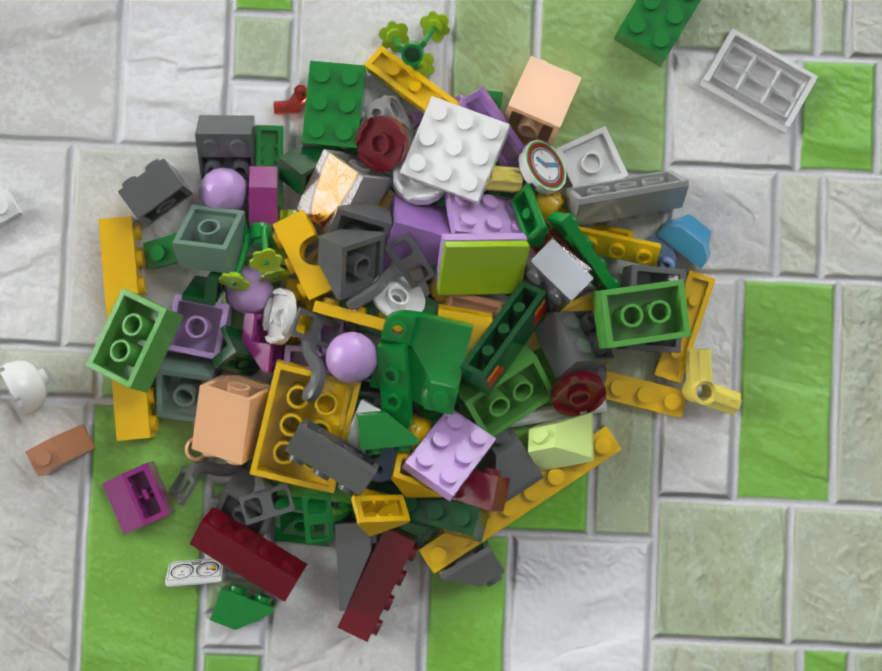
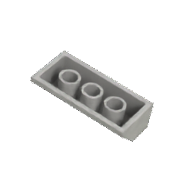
M672 170L565 188L567 213L572 214L578 220L579 226L585 228L593 227L594 223L602 221L605 224L618 223L620 218L625 217L642 219L647 217L648 213L654 212L662 215L674 212L673 209L683 207L689 188V180Z

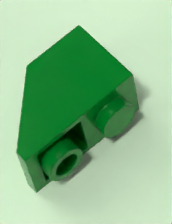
M386 411L355 413L358 448L361 451L365 450L367 455L383 453V448L394 447V450L397 452L412 450V445H419L418 438Z
M231 583L230 586L225 585L221 588L210 621L237 630L272 614L277 604L271 602L272 598L268 595L257 593L255 596L247 593L245 587Z

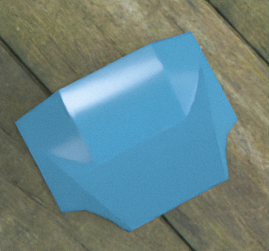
M690 214L677 219L667 220L657 234L700 269L710 257L711 230Z

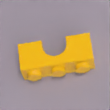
M302 209L272 224L276 231L272 236L278 248H284L288 256L284 260L290 273H296L300 283L296 285L303 299L308 298L309 301L315 303V300L320 301L324 297L334 294L320 265H309L305 260L304 254L307 246L319 239L309 215Z

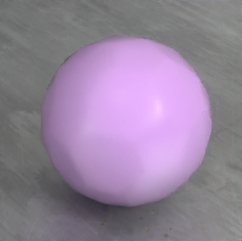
M217 168L207 173L201 181L199 198L203 206L242 210L248 199V186L242 175L235 170Z
M249 265L243 266L241 274L245 277L244 280L250 282L249 289L244 292L237 289H229L225 285L226 300L234 310L241 314L259 313L264 310L267 300L273 298V282L260 280V276L263 274L259 273L258 270L250 268Z
M356 332L343 333L334 338L329 344L326 351V364L330 373L339 381L349 384L360 383L374 372L377 365V351L373 342L365 335Z

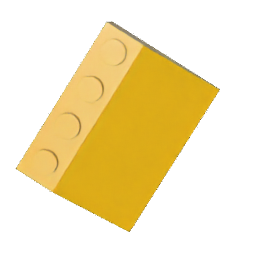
M277 359L250 475L334 493L337 481L329 478L328 481L313 473L315 468L304 463L302 466L288 458L290 453L286 452L285 449L305 417L347 442L361 382L352 384L341 382L331 373L326 372L325 384L320 396L315 402L310 403L302 399V393L311 379L312 368Z

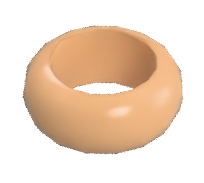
M193 437L190 438L184 448L188 459L194 462L205 460L207 457L204 455L195 457L191 454L190 446L193 442Z

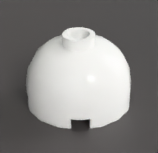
M15 360L0 366V377L4 379L5 387L21 417L33 413L40 408L47 396L45 385L50 383L43 368L37 370L32 363L25 360Z

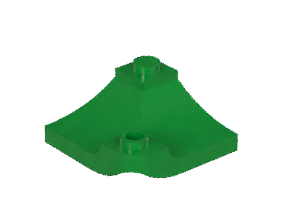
M398 310L386 317L380 342L407 344L412 401L423 405L424 409L452 415L462 375L460 366L466 358L473 324L412 310ZM399 325L403 329L400 332H396L393 327ZM377 359V365L372 373L369 387L380 389Z

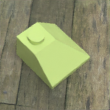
M592 413L539 423L529 429L528 453L540 471L594 461Z

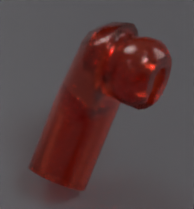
M297 85L289 100L274 101V114H297L301 112L306 105L307 87L305 85Z

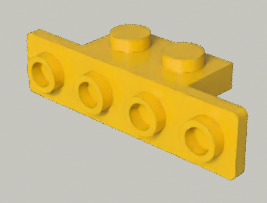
M594 223V226L590 228L578 226L582 233L593 242L594 246L592 248L597 255L655 267L661 250L660 243L633 238L634 231ZM550 225L548 236L556 238L564 245L558 234Z

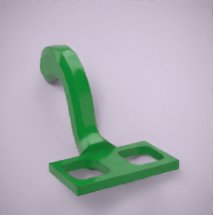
M329 492L301 496L306 544L334 540L333 528L335 524L348 516L353 505L339 503L338 507H333ZM325 498L326 509L310 513L307 506L308 500ZM328 524L329 534L327 536L312 538L310 536V527L312 525Z

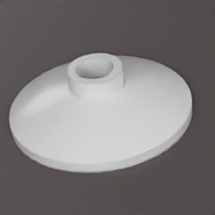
M401 276L394 278L383 292L373 299V302L382 313L388 316L390 313L398 310L422 312L425 307V296L419 285L412 289L406 279Z

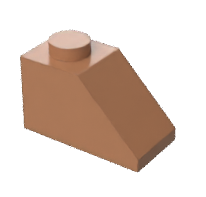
M81 424L49 438L25 451L37 475L43 476L96 449L84 424Z

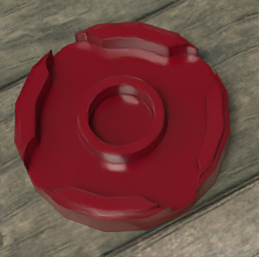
M388 115L374 116L365 120L359 127L356 135V146H358L359 150L358 156L367 168L376 172L391 171L399 167L405 160L409 150V138L404 126L397 119Z
M586 371L573 372L563 376L554 383L550 390V399L553 407L557 412L566 416H578L580 412L586 410L587 413L593 412L603 404L607 396L603 379L593 372Z

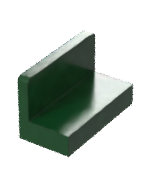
M211 271L207 277L194 276L183 292L182 300L215 306L225 288V285L218 281L223 273Z
M227 325L222 326L220 330L227 347L212 358L215 367L252 377L261 368L242 341L243 330Z

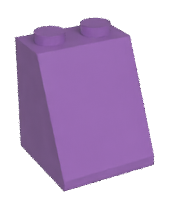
M394 193L388 207L391 210L392 227L384 247L409 232L429 264L437 265L442 234H451L447 209L434 204H411L400 198L397 193ZM402 240L392 246L398 258H404L413 252L412 247L406 240ZM384 248L383 269H386L390 266L392 258ZM418 263V264H416V265H414V266H424V265H423L422 263Z

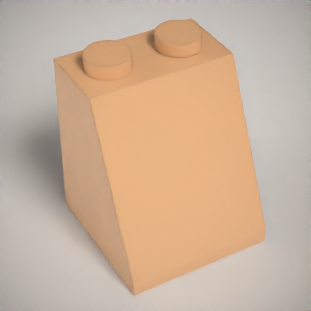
M533 56L530 57L504 117L524 146L535 140L544 141L552 146L582 77Z
M229 372L200 385L192 449L202 452L206 457L225 459L227 463L232 465H242L252 459L271 385Z

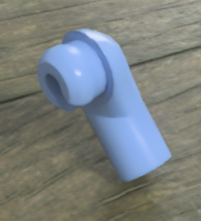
M652 233L648 241L661 244L659 254L660 267L675 268L677 266L676 250L658 235Z

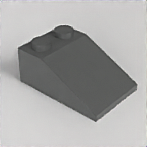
M356 518L343 519L335 524L339 611L346 610L373 545L377 544L378 534L370 537L358 526Z

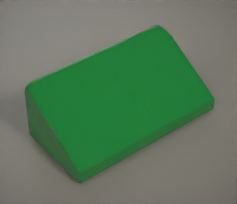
M527 183L510 202L522 233L527 237L528 244L542 247L548 228L531 185Z

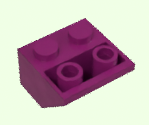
M154 461L145 463L102 483L123 534L176 512Z

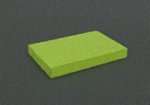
M444 242L436 289L438 295L513 294L523 280L530 247L528 242Z

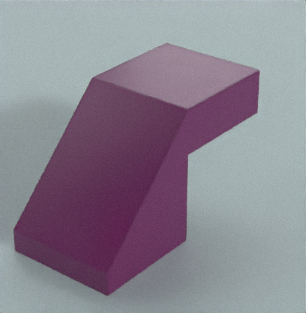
M249 166V230L253 223L265 222L272 226V231H275L272 224L277 222V167Z
M245 313L242 341L263 372H274L277 359L284 360L285 344L275 345L266 342L265 336H267V331L263 330V314Z

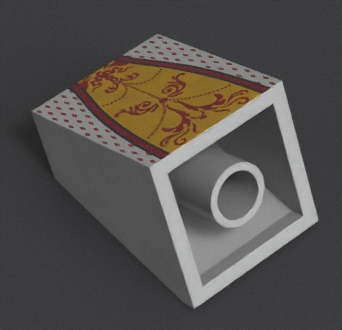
M324 149L296 208L298 210L303 209L309 215L311 222L319 224L324 228L323 232L327 234L338 206L361 202L377 205L393 186V178L384 172H376L367 168L357 153Z

